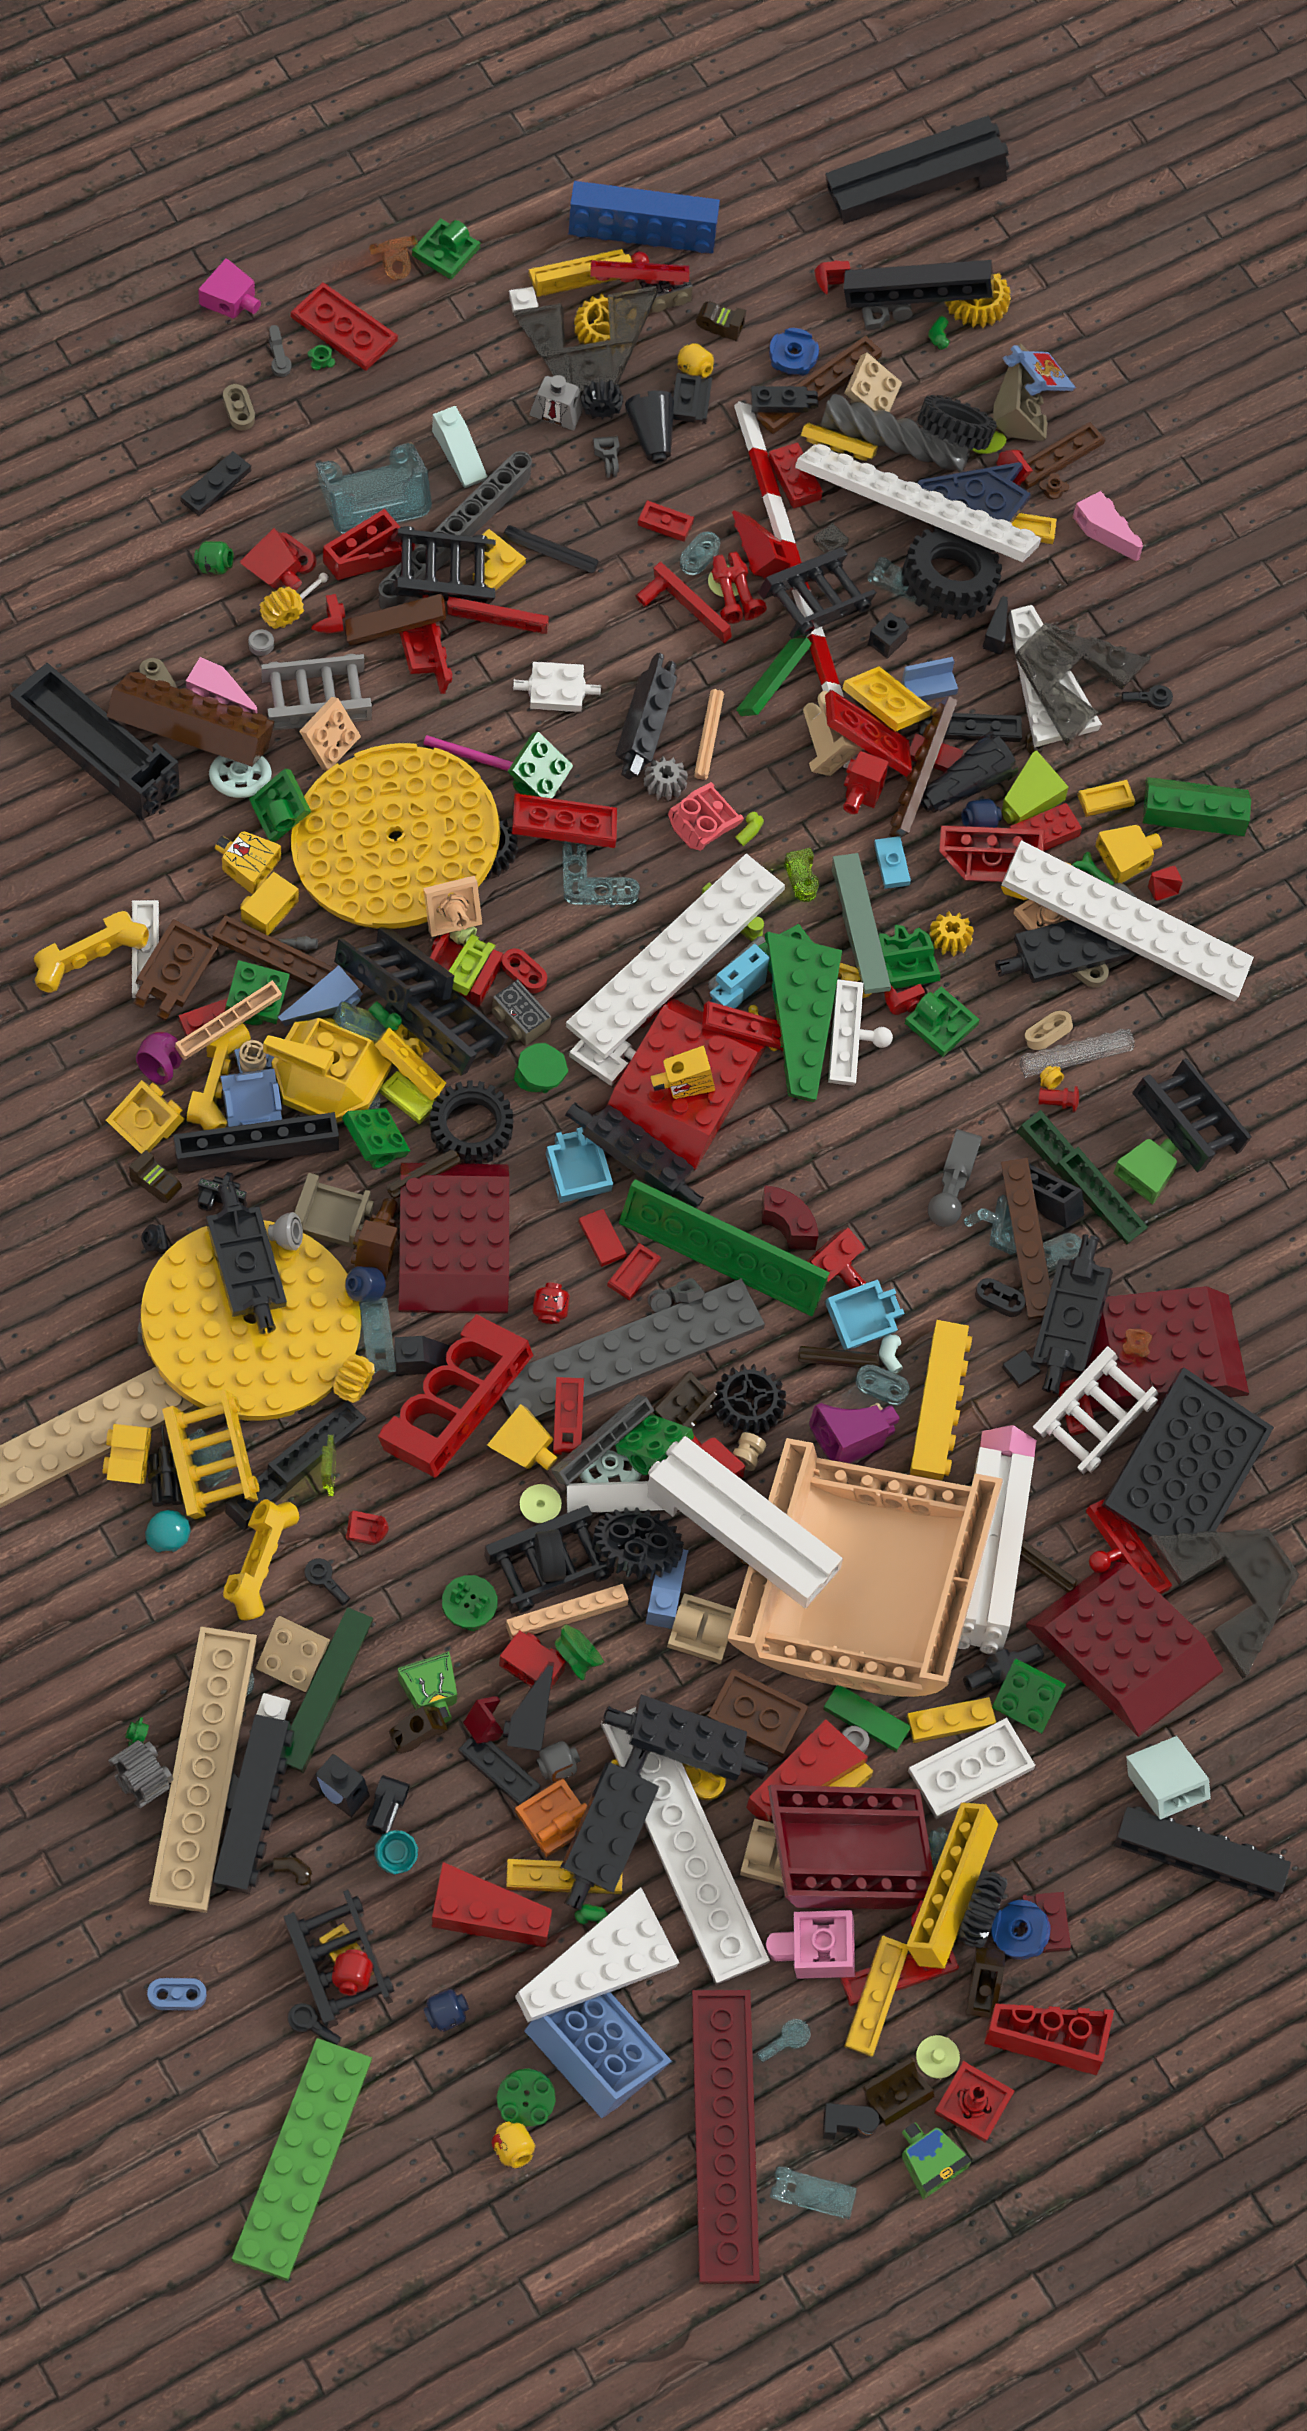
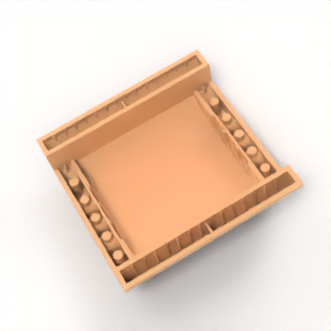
M786 1438L768 1500L843 1558L841 1569L805 1609L749 1565L728 1634V1641L758 1662L787 1674L812 1681L891 1696L915 1697L941 1691L949 1682L1003 1479L975 1473L972 1486H965L817 1458L813 1443Z

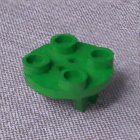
M464 1575L454 1579L446 1586L442 1595V1611L453 1625L470 1631H476L493 1619L497 1610L498 1596L494 1587L486 1579L476 1575Z
M529 2068L518 2069L508 2074L500 2083L497 2092L498 2108L503 2119L512 2124H523L525 2127L545 2123L548 2116L552 2113L556 2102L555 2088L550 2079L540 2071Z

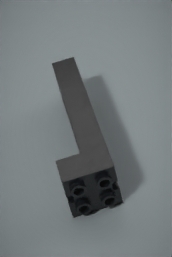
M989 115L826 172V185L842 223L846 224L978 177V187L980 190L1007 181V170L1010 169L1006 156H1009V151L1006 143L1001 142L998 138L1000 137V131L997 124H992Z
M45 663L10 693L11 708L140 819L144 820L148 815L155 814L159 810L162 800L172 799L180 789L178 761L157 743L152 745L153 752H151L118 722L107 717V713L49 663Z

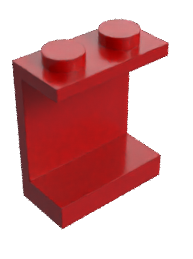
M450 933L442 934L441 937L437 936L435 938L430 958L449 971L463 946L450 941ZM493 949L467 996L458 992L472 1005L481 1006L502 967L503 953Z

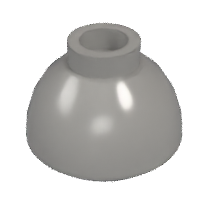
M294 1212L286 1213L279 1217L275 1224L269 1225L268 1236L270 1241H276L284 1249L297 1250L303 1238L302 1223L298 1215Z

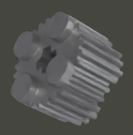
M136 1741L108 1760L110 1766L116 1765L115 1767L118 1770L115 1780L125 1794L132 1793L137 1798V1801L134 1803L138 1808L143 1807L167 1791L170 1787L169 1783L174 1780L166 1766L160 1767L159 1762L156 1760L158 1753L149 1741L145 1744Z

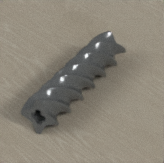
M833 394L831 399L827 401L821 426L826 429L841 430L849 437L865 438L873 445L888 446L896 453L912 454L913 457L920 461L935 462L943 469H958L960 473L966 467L971 451L965 445L960 447L955 442L951 444L948 443L949 440L939 439L938 435L930 434V431L919 427L916 422L909 418L896 420L888 411H872L869 406L862 402L849 404L843 396Z

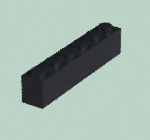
M992 260L845 270L844 295L847 308L993 298L994 273Z
M335 1112L173 1135L178 1173L339 1151V1133Z
M255 1714L213 1883L218 1888L250 1894L251 1888L257 1887L260 1871L256 1870L258 1860H263L265 1856L267 1842H263L265 1832L271 1830L274 1814H270L272 1804L277 1803L280 1796L281 1786H277L279 1775L284 1776L288 1762V1759L284 1758L286 1747L291 1748L294 1739V1731L291 1730L289 1721Z
M1127 1806L1114 1843L1115 1847L1276 1902L1283 1893L1291 1862L1285 1860L1280 1854L1263 1853L1258 1851L1253 1845L1246 1843L1240 1845L1231 1842L1224 1835L1215 1834L1213 1836L1203 1832L1197 1826L1178 1824L1171 1817L1159 1819L1157 1816L1149 1814L1146 1809L1137 1806L1132 1808Z

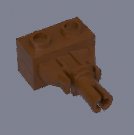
M391 1198L383 1200L379 1212L376 1215H372L370 1221L365 1220L362 1230L357 1229L353 1245L357 1246V1248H354L351 1258V1264H354L355 1267H375L380 1270L384 1275L385 1282L392 1266L397 1233L393 1218L398 1203Z

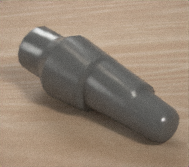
M308 936L278 940L297 950L307 951L318 948V939L309 938Z

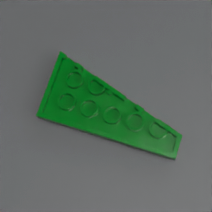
M767 931L764 936L770 957L769 967H771L772 990L777 1023L780 1026V1044L784 1053V1071L788 1096L815 1102L817 1100L842 950Z

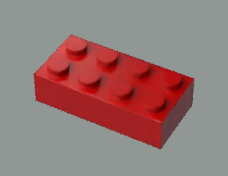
M798 442L769 451L772 469L793 509L820 501L823 493L814 475L795 468L797 459L804 454Z
M1067 803L1010 826V828L1045 830L1044 851L1079 837L1082 830Z

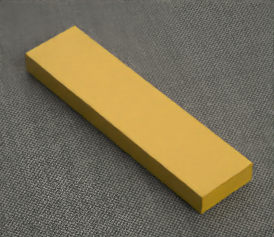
M507 1860L506 1890L570 1892L575 1880L571 1873L560 1868L563 1861ZM622 1874L614 1892L606 1891L594 1885V1887H590L588 1893L622 1894Z
M881 1936L844 2047L870 2057L873 2056L908 1952L907 1944Z

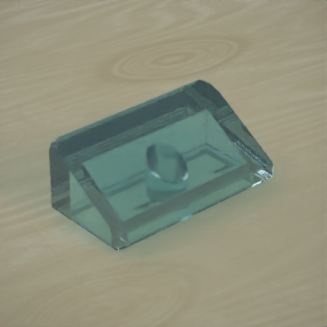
M344 1001L340 1002L333 1017L339 1027L377 1041L382 1033L386 1031L369 1011Z

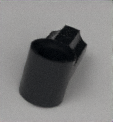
M382 1775L375 1792L374 1805L367 1819V1829L380 1836L391 1831L399 1808L402 1809L410 1784Z

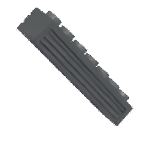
M637 1395L553 1467L551 1471L558 1483L568 1486L584 1470L652 1413L654 1409L647 1397Z

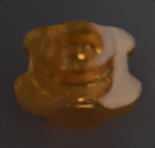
M1128 1329L1125 1333L1127 1340L1123 1345V1351L1127 1354L1136 1353L1141 1357L1148 1356L1150 1353L1148 1345L1152 1341V1335L1142 1329Z

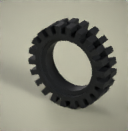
M935 395L926 396L917 417L918 424L923 426V429L930 431V434L938 435V438L941 440L947 439L949 440L948 443L951 444L955 442L960 447L965 445L968 449L984 450L988 448L997 427L996 421H993L992 417L987 416V413L979 412V408L970 407L971 404H963L961 400L955 399L954 401L951 397L946 396L944 398L941 395H937V397Z
M473 1080L467 1081V1086L464 1087L461 1082L455 1084V1089H452L451 1086L445 1088V1095L441 1092L437 1096V1102L434 1101L430 1113L431 1139L433 1142H436L437 1150L441 1151L443 1149V1154L450 1150L456 1151L460 1159L465 1160L464 1164H470L471 1160H476V1164H482V1159L485 1158L487 1162L493 1161V1155L495 1154L499 1157L502 1154V1148L507 1149L509 1140L512 1138L514 1119L509 1100H504V1094L501 1091L496 1094L495 1087L489 1085L488 1089L484 1088L485 1082L479 1081L478 1086H473ZM463 1104H479L491 1111L497 1125L494 1132L487 1139L476 1143L464 1142L454 1137L447 1127V1118L450 1113Z

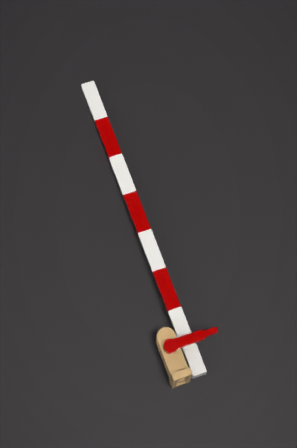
M738 402L734 405L774 535L784 543L791 562L785 568L788 569L802 563L755 412H751V405ZM806 582L805 585L810 590L809 584ZM791 588L796 606L803 616L807 617L814 614L798 591ZM819 627L806 637L812 643L810 650L823 692L818 695L819 706L814 703H808L804 706L803 710L817 757L809 763L811 771L831 776L842 766L847 768L850 760H856L859 752H865V750L827 726L825 695L830 689L842 697L844 695L823 628ZM865 711L877 720H879L880 722H882L883 724H885L882 720H880L877 716L873 715L871 712Z

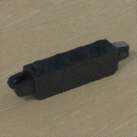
M656 653L653 656L648 670L644 671L638 678L615 753L618 758L624 761L621 775L628 780L638 776L639 771L643 770L645 765L653 760L677 681V676L674 675L676 663L669 660L663 668L664 655L661 653Z

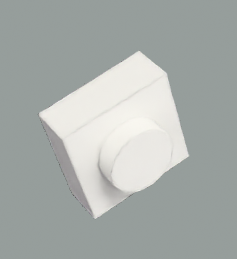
M533 287L509 290V299L514 316L538 313V303Z
M263 1693L257 1714L286 1721L291 1700Z

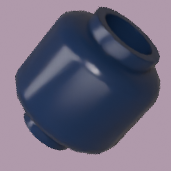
M982 799L968 802L962 810L961 818L965 827L997 828L998 822L1002 819L1000 807L996 806L994 801Z
M357 1266L347 1274L345 1288L348 1296L354 1301L375 1302L382 1297L386 1288L384 1275L377 1268Z
M450 1988L430 1996L427 1999V2006L424 2007L426 2018L432 2029L437 2028L441 2032H446L463 2024L466 2021L465 2011L469 2010L463 1993L457 1995Z

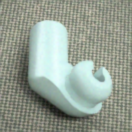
M895 1334L885 1336L882 1339L879 1350V1358L892 1375L899 1373L903 1369L895 1357L896 1350L901 1345L900 1337Z

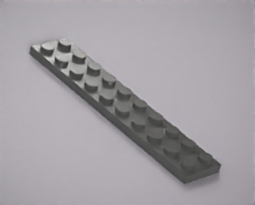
M739 1279L704 1293L701 1299L690 1303H679L527 1364L503 1393L501 1399L509 1416L521 1404L538 1420L555 1413L556 1377L584 1378L583 1401L762 1330L765 1323L743 1280Z

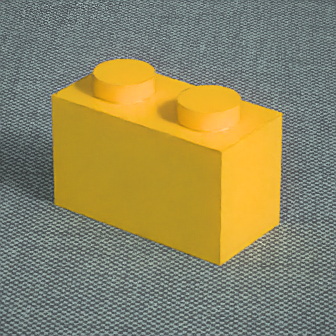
M273 872L268 878H263L260 881L257 891L251 897L247 896L240 906L241 921L251 928L269 935L299 902V889Z

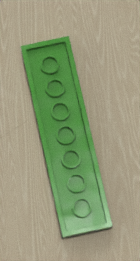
M318 2038L316 2039L234 2251L232 2262L289 2281L371 2065L372 2057Z

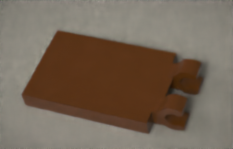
M173 919L136 979L135 983L141 987L135 995L136 999L133 1004L143 1008L150 995L163 1001L157 1016L166 1021L175 1004L183 1008L217 952L220 943Z

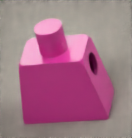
M225 259L198 289L199 305L231 318H236L243 309L255 314L261 306V301L254 297V281L228 259Z

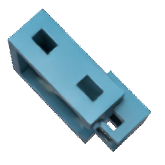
M756 944L752 945L717 974L716 982L719 985L710 992V996L713 998L710 1002L731 1008L738 1007L742 1001L766 982L770 957ZM735 972L737 976L731 980L729 976Z
M582 1127L577 1128L575 1132L563 1135L561 1132L556 1133V1145L548 1146L545 1154L559 1203L612 1191L613 1182L604 1150L588 1138L585 1139V1136L582 1134Z
M877 1279L831 1296L824 1301L843 1350L854 1349L889 1334H894L898 1330L894 1319L900 1318L905 1313L903 1308L900 1309L895 1296V1288L883 1292Z

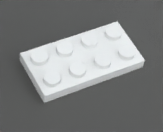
M1005 1718L909 1767L908 1772L917 1788L920 1789V1793L934 1817L938 1819L959 1808L961 1803H969L1034 1770L1035 1764L1010 1722Z

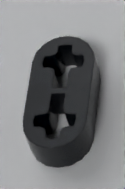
M984 1278L977 1284L975 1297L982 1305L1008 1317H1017L1023 1312L1025 1297L1018 1290L991 1278ZM987 1288H991L992 1293H990L988 1296H985L984 1290H987ZM1012 1299L1017 1301L1013 1308L1008 1306Z

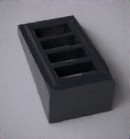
M1005 596L1000 598L982 646L983 649L999 655L1002 654L1006 638L1008 597Z

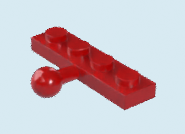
M644 252L634 253L631 256L632 262L591 260L590 277H595L596 280L600 281L620 278L622 282H633L634 279H640L650 284H656L659 281H669L672 285H682L684 282H689V266L650 264L649 258Z
M1105 1499L1090 1505L1086 1513L1112 1549L1109 1552L1096 1551L1092 1553L1089 1558L1090 1568L1094 1572L1103 1573L1109 1569L1112 1562L1119 1559L1120 1562L1131 1565L1160 1594L1169 1591L1172 1587L1171 1582L1131 1525L1101 1506Z

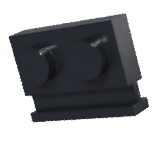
M677 373L673 396V420L694 423L695 421H702V424H706L712 378L701 379V376Z

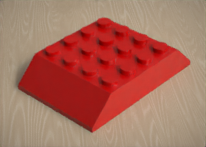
M673 998L662 1007L614 1088L608 1105L619 1110L634 1124L641 1126L653 1138L661 1141L676 1155L684 1158L688 1164L694 1167L695 1171L767 1046L703 1029V1012ZM704 1046L715 1091L677 1099L673 1098L670 1088L654 1091L650 1076L666 1072L663 1063L665 1059Z

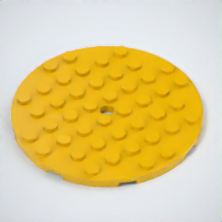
M396 743L376 746L354 754L355 757L340 765L337 763L315 781L304 796L311 813L292 828L291 850L298 876L305 889L320 906L338 918L364 927H384L390 929L426 923L428 921L423 888L475 876L479 887L489 873L497 854L500 838V822L492 793L482 781L481 776L470 765L453 754L438 748L432 750L418 747L417 744ZM399 831L402 835L397 838V841H394V839L389 838L392 832Z
M263 1220L268 1235L269 1225L275 1224V1222ZM207 1226L177 1241L159 1259L147 1280L142 1297L140 1312L142 1338L148 1356H151L152 1361L159 1370L160 1376L184 1399L202 1409L222 1403L220 1391L226 1390L238 1399L240 1405V1412L237 1413L239 1420L263 1421L293 1415L295 1411L309 1405H315L333 1390V1384L339 1369H341L349 1356L356 1353L361 1331V1311L359 1302L352 1300L346 1292L345 1280L347 1272L340 1262L324 1246L304 1233L302 1243L297 1250L284 1249L276 1241H270L269 1239L287 1300L286 1307L270 1310L276 1329L271 1333H268L267 1328H265L266 1333L260 1334L257 1322L254 1324L247 1323L243 1318L245 1315L232 1317Z

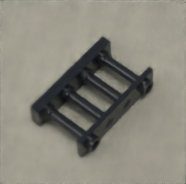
M410 526L400 527L391 535V541L402 542L401 576L397 577L390 585V595L422 598L423 595L430 597L441 594L444 601H448L450 596L490 604L495 599V588H488L485 585V552L488 553L496 545V540L487 539V536L484 535L468 537L418 531ZM412 544L426 545V578L423 580L414 579L411 576ZM436 546L450 548V581L448 583L438 582V579H436ZM461 549L475 551L474 584L472 586L463 585L460 581Z
M843 547L766 577L758 590V594L763 600L772 596L777 597L794 619L796 624L789 634L792 639L800 635L803 637L807 636L819 627L858 611L863 613L871 607V601L876 595V591L873 589L863 594L860 593L842 568V563L848 555ZM828 573L834 574L851 596V599L842 602L823 575ZM809 581L816 582L833 606L823 609L805 583ZM791 588L797 590L814 614L804 617L786 593V590Z
M378 928L376 943L358 948L343 938L338 939L334 962L401 1012L406 1011L409 996L430 991L442 1001L451 998L455 975L390 928ZM378 953L383 958L372 960L368 956ZM396 966L400 970L390 973L384 968ZM412 978L417 983L406 985L402 981Z
M453 989L451 998L443 1001L430 991L409 996L405 1012H401L389 1002L385 1007L390 1014H398L402 1019L401 1024L460 1076L468 1072L478 1052L487 1049L493 1056L498 1057L509 1038L477 1008ZM430 999L439 1008L429 1012L420 1003ZM448 1015L458 1025L449 1029L439 1019ZM467 1032L476 1042L468 1046L458 1036Z
M1187 1058L1181 1061L1172 1074V1078L1158 1084L1149 1074L1141 1079L1132 1092L1197 1173L1207 1167L1215 1156V1151L1230 1145L1236 1154L1241 1153L1252 1137ZM1181 1086L1189 1097L1174 1103L1165 1092ZM1197 1105L1206 1117L1190 1123L1182 1112ZM1213 1125L1222 1137L1207 1143L1198 1132Z
M588 1505L485 1546L484 1556L488 1565L494 1563L501 1565L515 1595L514 1598L510 1599L509 1610L511 1614L517 1611L519 1613L527 1612L537 1603L595 1580L597 1582L604 1581L614 1573L615 1566L607 1568V1560L604 1562L599 1561L600 1555L594 1553L595 1546L592 1545L593 1540L587 1530L592 1521V1513ZM559 1530L561 1539L564 1535L572 1532L577 1534L592 1566L577 1572L563 1543L566 1564L565 1579L554 1582H542L536 1559L535 1533ZM519 1553L526 1554L541 1587L525 1592L510 1560L512 1556Z
M349 1890L343 1891L347 1901L346 1904L305 1920L302 1918L299 1920L295 1912L283 1916L321 2018L328 2029L339 2025L336 2016L340 2015V2011L380 1994L383 1995L387 2004L393 2002L390 1993L395 1992L389 1975L384 1977L362 1922L360 1913L364 1912L361 1901L358 1895L353 1897ZM352 1914L357 1930L316 1947L314 1944L309 1946L306 1936L310 1934L309 1931ZM362 1940L368 1958L373 1964L372 1969L378 1983L368 1986L366 1990L357 1992L353 1996L347 1995L337 2000L334 1998L329 1999L326 1989L330 1988V1984L333 1983V1971L328 1973L322 1971L319 1973L316 1962L320 1961V1957Z

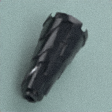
M990 731L981 736L980 740L969 748L946 772L925 788L920 803L927 812L930 810L933 813L941 812L955 803L983 790L985 791L1007 779L1009 781L1018 774V767L1014 769L1011 767V764L1016 762L1008 746L999 736L991 738L995 732Z

